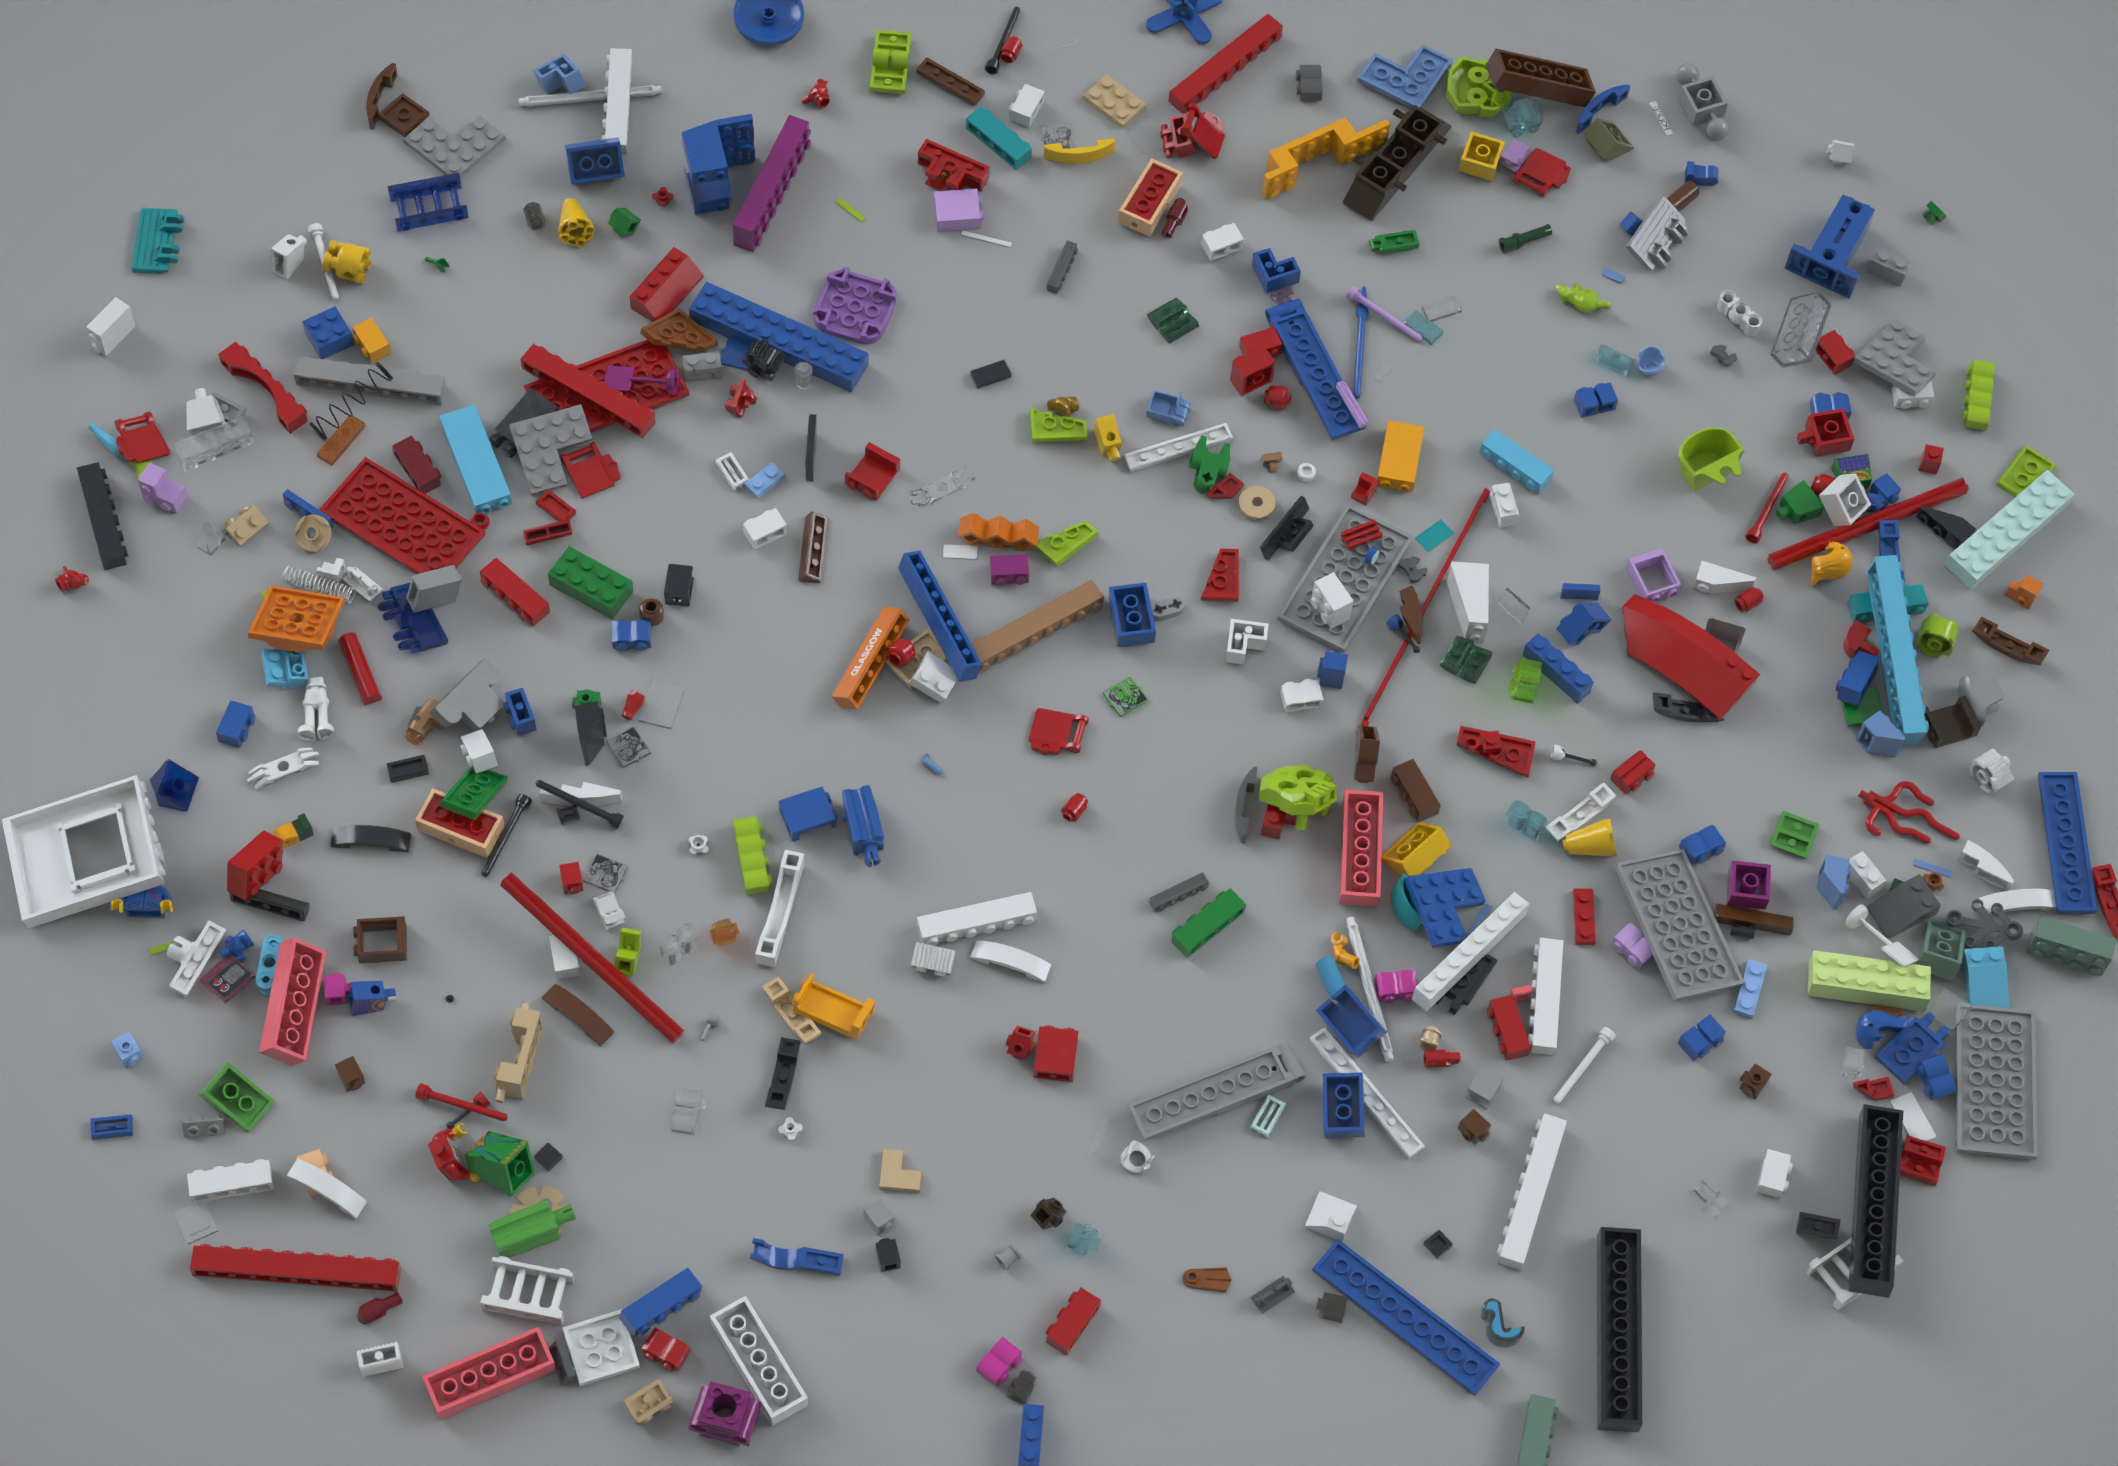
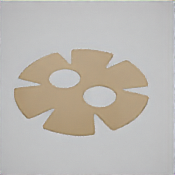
M543 1185L540 1196H538L536 1187L533 1186L525 1189L517 1196V1199L524 1206L512 1204L510 1214L537 1204L542 1199H549L552 1202V1211L569 1204L557 1206L565 1199V1196L557 1189ZM558 1226V1234H561L563 1232V1229L560 1226Z

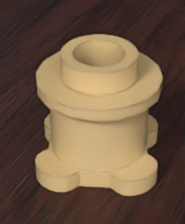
M1435 1026L1424 1028V1035L1419 1040V1047L1438 1050V1040L1442 1037V1033Z

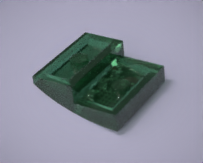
M1177 297L1147 314L1150 322L1168 343L1199 327L1198 321L1188 313L1187 306Z
M1457 636L1441 661L1440 666L1453 675L1476 684L1493 655L1492 651L1475 646L1474 641Z

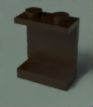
M1966 695L1959 697L1955 705L1931 712L1928 706L1926 707L1924 716L1929 725L1927 735L1935 748L1976 737L1981 729Z

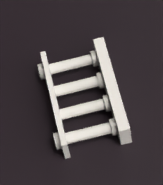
M1851 1238L1821 1259L1817 1257L1812 1260L1807 1271L1808 1276L1817 1271L1834 1291L1836 1299L1833 1306L1837 1311L1862 1295V1293L1849 1292L1842 1289L1823 1266L1833 1261L1849 1280V1267L1839 1255L1846 1250L1851 1253ZM1899 1255L1895 1257V1271L1903 1263V1259Z
M504 1256L492 1258L493 1268H497V1273L491 1294L488 1296L482 1295L480 1302L482 1310L563 1325L564 1314L559 1309L566 1282L574 1283V1275L570 1270L565 1268L556 1270L511 1261V1259ZM506 1270L517 1272L512 1296L508 1300L500 1299L499 1297ZM526 1274L537 1276L532 1300L528 1304L520 1303L519 1301ZM546 1278L558 1281L552 1304L548 1308L540 1307L539 1305Z

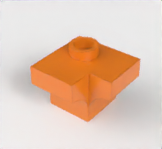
M2026 575L2025 579L2021 582L2012 581L2004 596L2017 602L2020 606L2030 609L2044 583Z

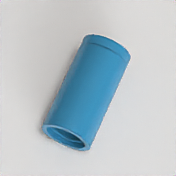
M1327 956L1317 961L1315 966L1331 1000H1335L1333 995L1345 985V981L1333 956Z

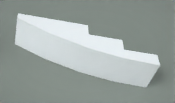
M583 782L582 788L564 784L561 787V790L594 806L620 803L622 801L621 790ZM540 790L541 802L572 806V803L545 790Z

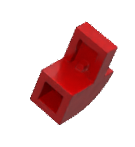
M1857 620L1849 628L1844 639L1843 647L1846 655L1851 659V657H1855L1858 651L1877 657L1880 650L1866 642L1872 630Z

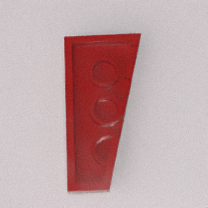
M1460 726L1456 745L1468 750L1469 746H1474L1475 744L1472 742L1467 743V737L1475 736L1479 738L1480 733L1489 731ZM1499 734L1502 744L1501 751L1482 753V748H1479L1477 751L1472 752L1528 778L1536 741Z

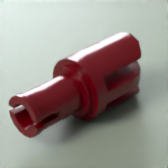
M1183 198L1175 199L1166 215L1167 223L1161 234L1167 238L1172 237L1176 227L1182 225L1188 213V206Z
M395 1292L382 1300L375 1298L361 1305L357 1313L358 1321L365 1325L386 1316L387 1310L403 1304L400 1294Z

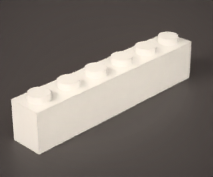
M610 48V55L606 57V65L609 66V71H606L605 81L608 82V87H605L604 91L607 103H604L606 119H603V130L606 131L605 135H602V139L618 137L621 152L627 153L632 49Z
M1028 892L917 917V928L921 943L934 946L939 942H953L961 937L971 938L979 933H992L997 929H1011L1015 925H1029L1037 921V910L1032 893Z
M1540 938L1538 944L1534 945L1533 956H1537L1536 962H1533L1532 974H1535V980H1532L1531 983L1534 998L1530 1000V1009L1533 1010V1016L1529 1017V1027L1532 1028V1033L1528 1034L1531 1046L1530 1053L1554 1056L1557 1048L1563 940Z

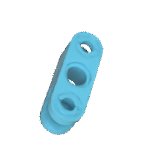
M275 934L267 936L263 941L256 975L258 990L260 994L269 997L271 993L280 943L283 942L282 938ZM268 964H275L273 967H266Z

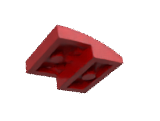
M1907 1135L1901 1153L1900 1175L1936 1186L1946 1147Z

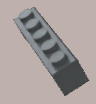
M1066 241L1047 283V291L1057 294L1062 289V282L1066 280V273H1069L1070 264H1073L1075 259L1074 255L1078 253L1077 243Z
M1202 872L1150 897L1149 903L1154 912L1162 911L1167 906H1173L1179 900L1183 901L1190 895L1194 896L1200 890H1206L1209 881Z

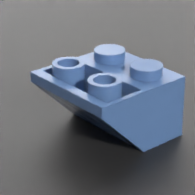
M1881 711L1863 722L1856 737V741L1868 754L1888 757L1898 756L1906 739L1903 736V732L1897 729L1891 723L1890 718Z
M1826 855L1819 870L1816 888L1833 910H1837L1839 904H1843L1844 898L1847 896L1849 889L1847 879L1850 878L1852 867H1849L1850 859Z

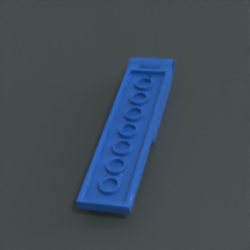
M1298 298L1266 309L1265 316L1267 321L1271 323L1270 328L1275 327L1282 342V351L1299 384L1304 386L1331 440L1364 430L1366 427L1360 428L1336 388L1337 383L1342 381V378L1310 320L1302 301Z

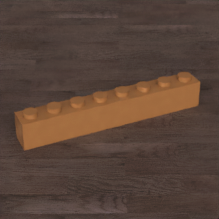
M1091 579L972 643L971 645L982 663L979 672H985L995 663H1001L1008 656L1021 652L1023 648L1035 645L1038 640L1050 637L1058 629H1064L1071 622L1083 619L1086 614L1098 611L1103 606V594Z

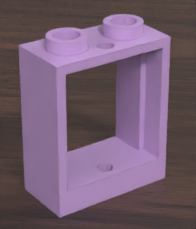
M1663 548L1628 559L1626 569L1641 597L1656 603L1663 598H1673L1679 593L1681 583ZM1659 564L1669 586L1648 592L1638 571Z

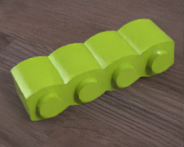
M1973 359L1971 365L1968 364L1966 375H1969V380L1967 379L1965 383L1967 395L1964 396L1963 405L1966 406V410H1963L1962 413L1964 427L1987 430L1991 414L1995 363Z
M756 816L733 820L734 832L746 895L769 892V885H772L771 873L767 874L766 868H769L768 856L763 855L766 845L765 840L761 839L759 834L763 833L761 821L757 822Z

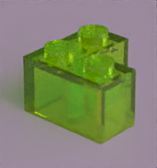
M1520 658L1519 663L1514 664L1513 676L1509 691L1512 692L1511 699L1534 703L1541 675L1542 662Z

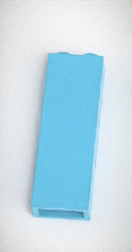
M475 405L440 415L442 430L475 513L487 514L492 510L505 508L512 504L511 494Z

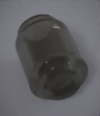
M535 202L527 203L523 208V212L528 226L532 230L543 228L545 226V218L540 204Z

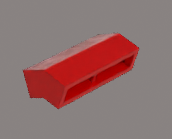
M569 519L523 530L526 546L572 535ZM568 528L567 530H563V531H559V532H555V533H549V532H551V531ZM546 533V535L528 539L530 536Z

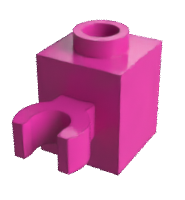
M332 973L324 976L327 1006L347 1004V994L350 992L351 982L349 984L346 983L344 974Z

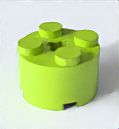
M1930 614L1929 617L1922 621L1916 645L1921 647L1920 651L1933 658H1940L1941 655H1946V657L1951 655L1959 633L1957 622L1940 617L1937 614Z

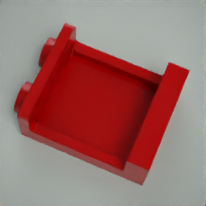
M1051 1025L1039 1026L1033 1078L1073 1082L1079 1031L1068 1027L1059 1029Z

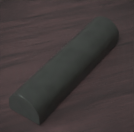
M259 889L247 901L229 892L230 900L296 920L305 921L309 912L310 904L308 902Z

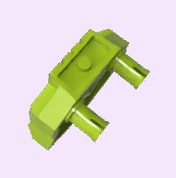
M1461 56L1450 68L1446 98L1457 113L1463 115L1478 114L1479 117L1494 118L1501 110H1509L1511 91L1494 88L1486 65L1489 59L1479 61Z
M1308 765L1278 767L1262 777L1259 801L1280 807L1281 811L1290 815H1296L1295 828L1297 830H1306L1308 815L1319 813L1322 816H1328L1331 814V804L1337 801V785L1333 784L1332 776L1319 769L1314 770Z

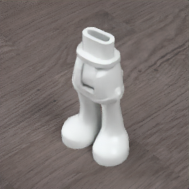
M322 677L309 678L308 685H306L305 698L302 702L305 707V725L298 728V737L306 741L316 740L315 711L318 710L317 736L320 740H327L334 735V727L328 723L327 707L329 699L326 694V685Z

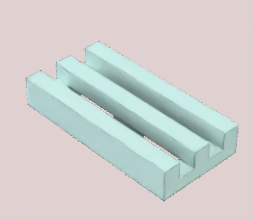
M1268 1094L1251 1124L1250 1130H1255L1259 1135L1263 1134L1265 1138H1268L1286 1103ZM1272 1101L1273 1104L1260 1127L1257 1126L1269 1102ZM1277 1104L1280 1105L1267 1130H1264Z

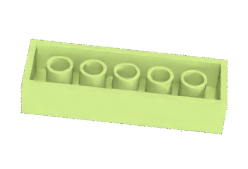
M1813 950L1808 970V996L1922 1012L1926 1011L1930 1002L1931 966L1909 964L1903 967L1895 961Z

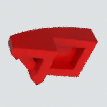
M1229 473L1220 484H1216L1209 491L1207 497L1231 499L1244 487V483Z
M1889 1076L1872 1081L1865 1079L1853 1082L1855 1089L1874 1101L1894 1097Z

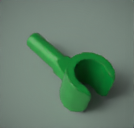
M430 257L425 258V261L437 265L440 272H445L444 267H450L445 258L438 260Z

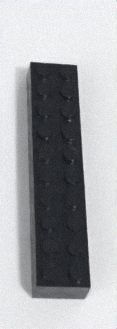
M1863 1104L1859 1115L1849 1292L1889 1298L1894 1287L1904 1110Z
M1600 1227L1597 1234V1430L1639 1432L1643 1425L1641 1229Z

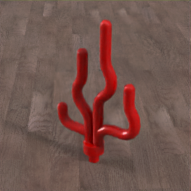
M1899 782L1887 797L1879 796L1871 790L1869 793L1861 790L1858 797L1864 799L1863 804L1872 808L1865 824L1867 830L1875 836L1881 835V830L1873 825L1880 812L1886 816L1891 829L1896 833L1913 836L1925 844L1931 842L1930 837L1918 830L1899 826L1892 813L1894 812L1903 817L1922 816L1931 827L1954 840L1960 838L1959 833L1937 822L1927 810L1922 808L1906 810L1892 803L1899 796L1902 789H1909L1919 801L1928 806L1934 805V800L1921 793L1919 788L1912 782Z

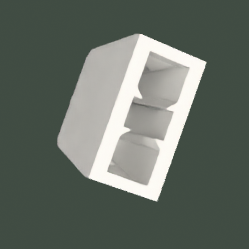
M286 235L271 248L272 272L285 279L292 275L304 259V246L307 244L305 237L299 235L296 238L292 235Z
M204 388L196 389L194 391L196 399L186 403L187 431L192 435L227 427L217 399L212 395L207 396L206 389Z

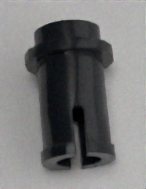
M1732 923L1730 935L1744 937L1747 940L1754 939L1756 928H1753L1752 925L1749 927Z

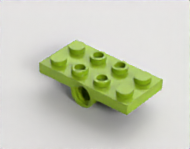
M876 30L870 91L905 94L912 33Z

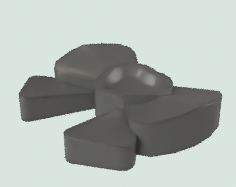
M1713 346L1710 354L1717 357L1718 362L1721 363L1722 361L1726 367L1736 362L1737 356L1735 353L1728 355L1727 352H1724L1727 346Z
M1414 556L1411 559L1406 558L1399 563V568L1405 570L1411 583L1419 582L1422 576L1427 574L1426 567L1416 568L1415 565L1420 561V558Z

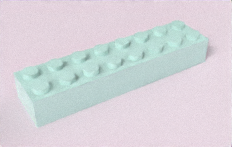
M2046 470L1954 550L1947 558L1944 566L1972 590L2066 508L2075 494L2049 470Z

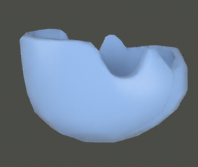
M1649 346L1639 352L1637 366L1642 374L1648 376L1657 375L1663 370L1665 357L1660 348Z

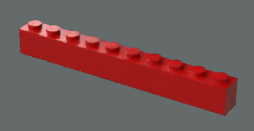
M200 1244V1246H193L190 1271L192 1276L398 1292L401 1266L399 1261L392 1258L376 1260L374 1257H364L362 1259L352 1255L336 1257L329 1253L315 1255L312 1252H303L298 1254L289 1250L274 1252L271 1249H261L259 1251L249 1247L233 1249L227 1245L212 1247L209 1244Z

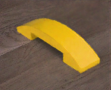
M1115 138L1097 140V146L1063 149L1062 143L1044 145L1043 155L1045 159L1058 163L1081 164L1093 162L1114 152Z

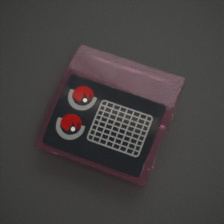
M228 954L199 980L226 1004L256 977L243 963L231 954Z

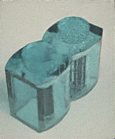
M1515 800L1510 806L1505 818V822L1510 827L1521 830L1526 837L1536 841L1545 831L1548 821L1543 814L1531 810L1528 805L1518 800Z

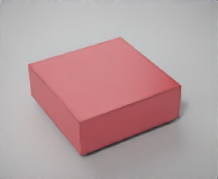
M1531 985L1511 989L1510 995L1514 996L1515 1002L1530 999L1532 993Z

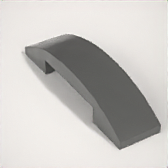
M1253 767L1245 776L1236 801L1235 826L1238 837L1243 844L1246 842L1249 818L1242 817L1246 792L1254 793L1258 767Z

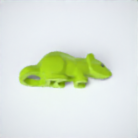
M1577 283L1574 284V289H1570L1562 284L1556 285L1561 302L1566 303L1568 301L1581 312L1589 313L1599 308L1610 309L1612 306L1608 301H1599L1597 299L1599 295L1589 288H1586L1585 291L1581 290V286Z

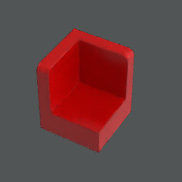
M1362 472L1359 476L1358 485L1351 494V498L1367 506L1377 490L1379 480Z

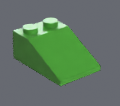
M229 1062L221 1066L198 1094L213 1108L247 1132H250L275 1101Z

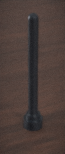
M1014 7L993 58L988 60L985 65V71L989 74L995 75L999 71L1000 51L1011 34L1020 13L1019 7Z
M542 780L536 781L538 788L607 820L611 827L615 829L619 828L624 815L618 812L611 814Z
M518 794L515 800L516 808L481 873L482 876L487 877L490 874L521 813L530 807L532 799L527 795Z

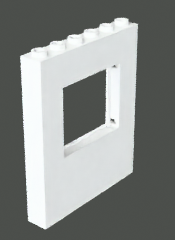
M137 775L2 819L21 918L28 928L165 884L163 876H166L163 865L160 864L162 855L160 849L156 846L158 837L152 828L155 822L153 816L149 814L151 804L145 796L147 787L145 782L141 781ZM117 814L127 864L76 881L65 830Z

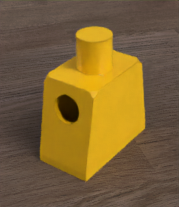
M1112 414L1096 418L1093 434L1102 456L1108 455L1110 462H1115L1120 459L1119 451L1122 444L1115 416Z

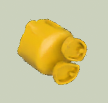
M331 240L328 251L324 256L322 271L329 272L333 268L337 277L363 284L366 274L363 272H365V269L369 270L371 266V259H369L371 249Z

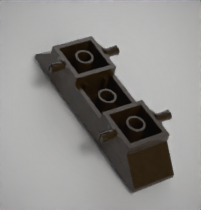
M1417 105L1406 113L1396 108L1393 115L1401 119V122L1395 128V132L1378 152L1375 151L1366 160L1358 155L1354 157L1353 162L1360 165L1361 169L1355 175V179L1343 200V204L1373 221L1398 190L1405 192L1407 185L1404 183L1438 143L1442 145L1446 143L1447 138H1444L1452 125Z

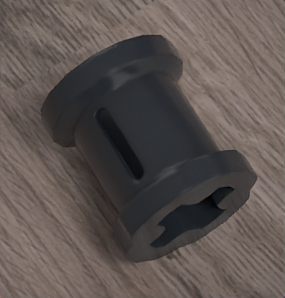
M572 804V806L562 809L557 808L561 825L569 820H580L576 805Z

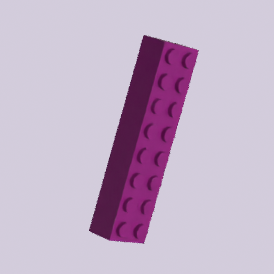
M792 115L788 116L733 223L734 246L754 252L756 247L761 245L762 235L768 231L770 219L775 217L776 208L778 205H781L784 197L783 194L790 187L791 178L796 176L798 164L803 162L805 150L810 148L811 140L809 137L811 129H809V121Z

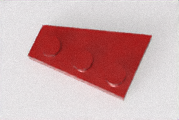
M1220 548L1202 593V601L1238 602L1239 549Z

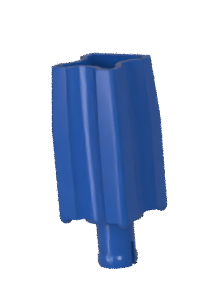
M870 785L854 790H843L842 799L845 814L842 815V821H846L853 854L857 856L859 853H863L866 866L872 867V859L874 866H877L881 862L878 850L884 849V835Z

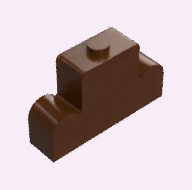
M1358 725L1353 771L1354 780H1357V782H1374L1380 745L1377 727Z

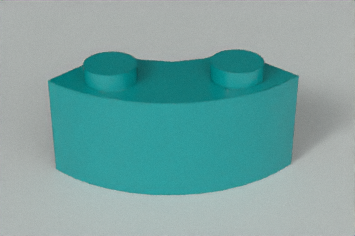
M1403 873L1392 887V905L1403 925L1415 932L1422 922L1404 881L1407 875Z

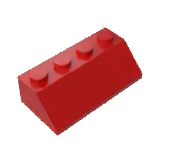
M673 247L630 295L631 309L654 322L673 312L704 275L688 255Z

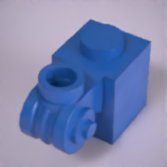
M1888 473L1872 483L1869 490L1870 494L1867 495L1871 505L1866 509L1867 511L1877 512L1884 509L1889 503L1893 504L1899 499L1901 488Z

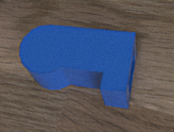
M1688 161L1685 168L1684 183L1692 181L1699 186H1714L1718 183V168L1713 165H1695V162Z

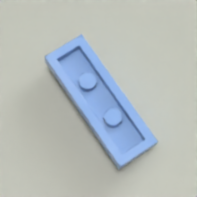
M1748 959L1743 976L1745 984L1740 987L1733 1013L1753 1018L1767 964Z

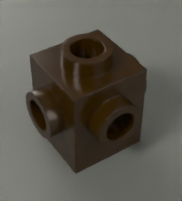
M1053 1197L1041 1200L1030 1216L1045 1230L1051 1227H1058L1063 1222V1216L1067 1211L1063 1208L1062 1203Z

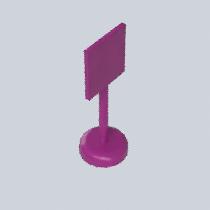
M607 367L604 382L614 390L630 392L632 381L664 383L669 394H677L679 387V372L677 369H670L666 379L633 377L635 367Z

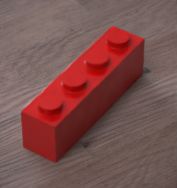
M497 557L480 570V582L485 588H490L499 600L503 599L512 611H517L524 622H529L535 626L550 613L549 603Z

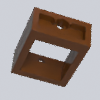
M405 916L357 919V926L353 927L354 938H357V944L354 945L353 949L354 956L358 957L359 963L407 960V924ZM397 930V950L364 952V932Z

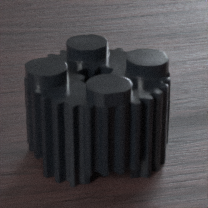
M759 338L757 342L755 341L751 344L742 362L748 367V372L753 377L761 376L772 381L784 363L786 356L782 350H776L769 346L770 342Z

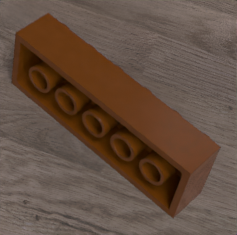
M1495 49L1486 63L1493 86L1499 90H1507L1513 93L1580 107H1586L1596 93L1587 68L1501 49Z

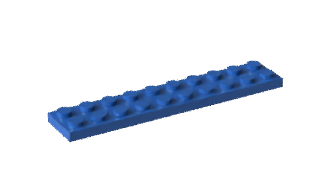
M1339 1239L1333 1243L1313 1267L1312 1271L1473 1396H1476L1500 1366L1498 1361Z

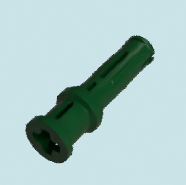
M1546 224L1522 234L1513 233L1511 237H1502L1499 239V247L1504 254L1511 249H1519L1525 243L1552 235V230H1548L1551 229V226Z

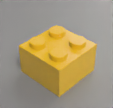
M1470 132L1461 158L1459 172L1493 181L1505 141Z

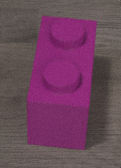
M1028 554L990 556L991 585L1002 586L1005 584L1015 583L1021 585L1029 583Z

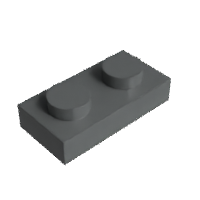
M563 1338L556 1339L550 1346L549 1351L554 1360L561 1386L569 1385L576 1376L575 1367L571 1363L569 1348L565 1345Z

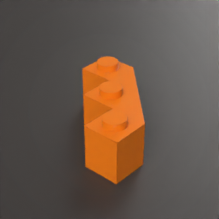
M970 513L960 518L958 538L974 546H979V543L989 544L991 548L1005 549V546L1015 547L1016 551H1025L1037 546L1039 526L1028 519H1023L1013 524L1002 516L986 521L978 514Z

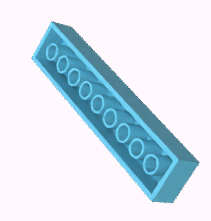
M1897 555L1875 556L1866 573L1891 723L1897 729H1900L1906 738L1902 746L1918 745L1928 732L1929 725L1924 716L1926 707L1925 703H1922L1921 698L1923 689L1918 681L1920 672L1915 663L1917 654L1912 645L1914 636L1909 628L1911 618L1906 610L1908 601L1903 592L1905 583L1901 579L1900 574L1902 565L1900 561L1898 562Z

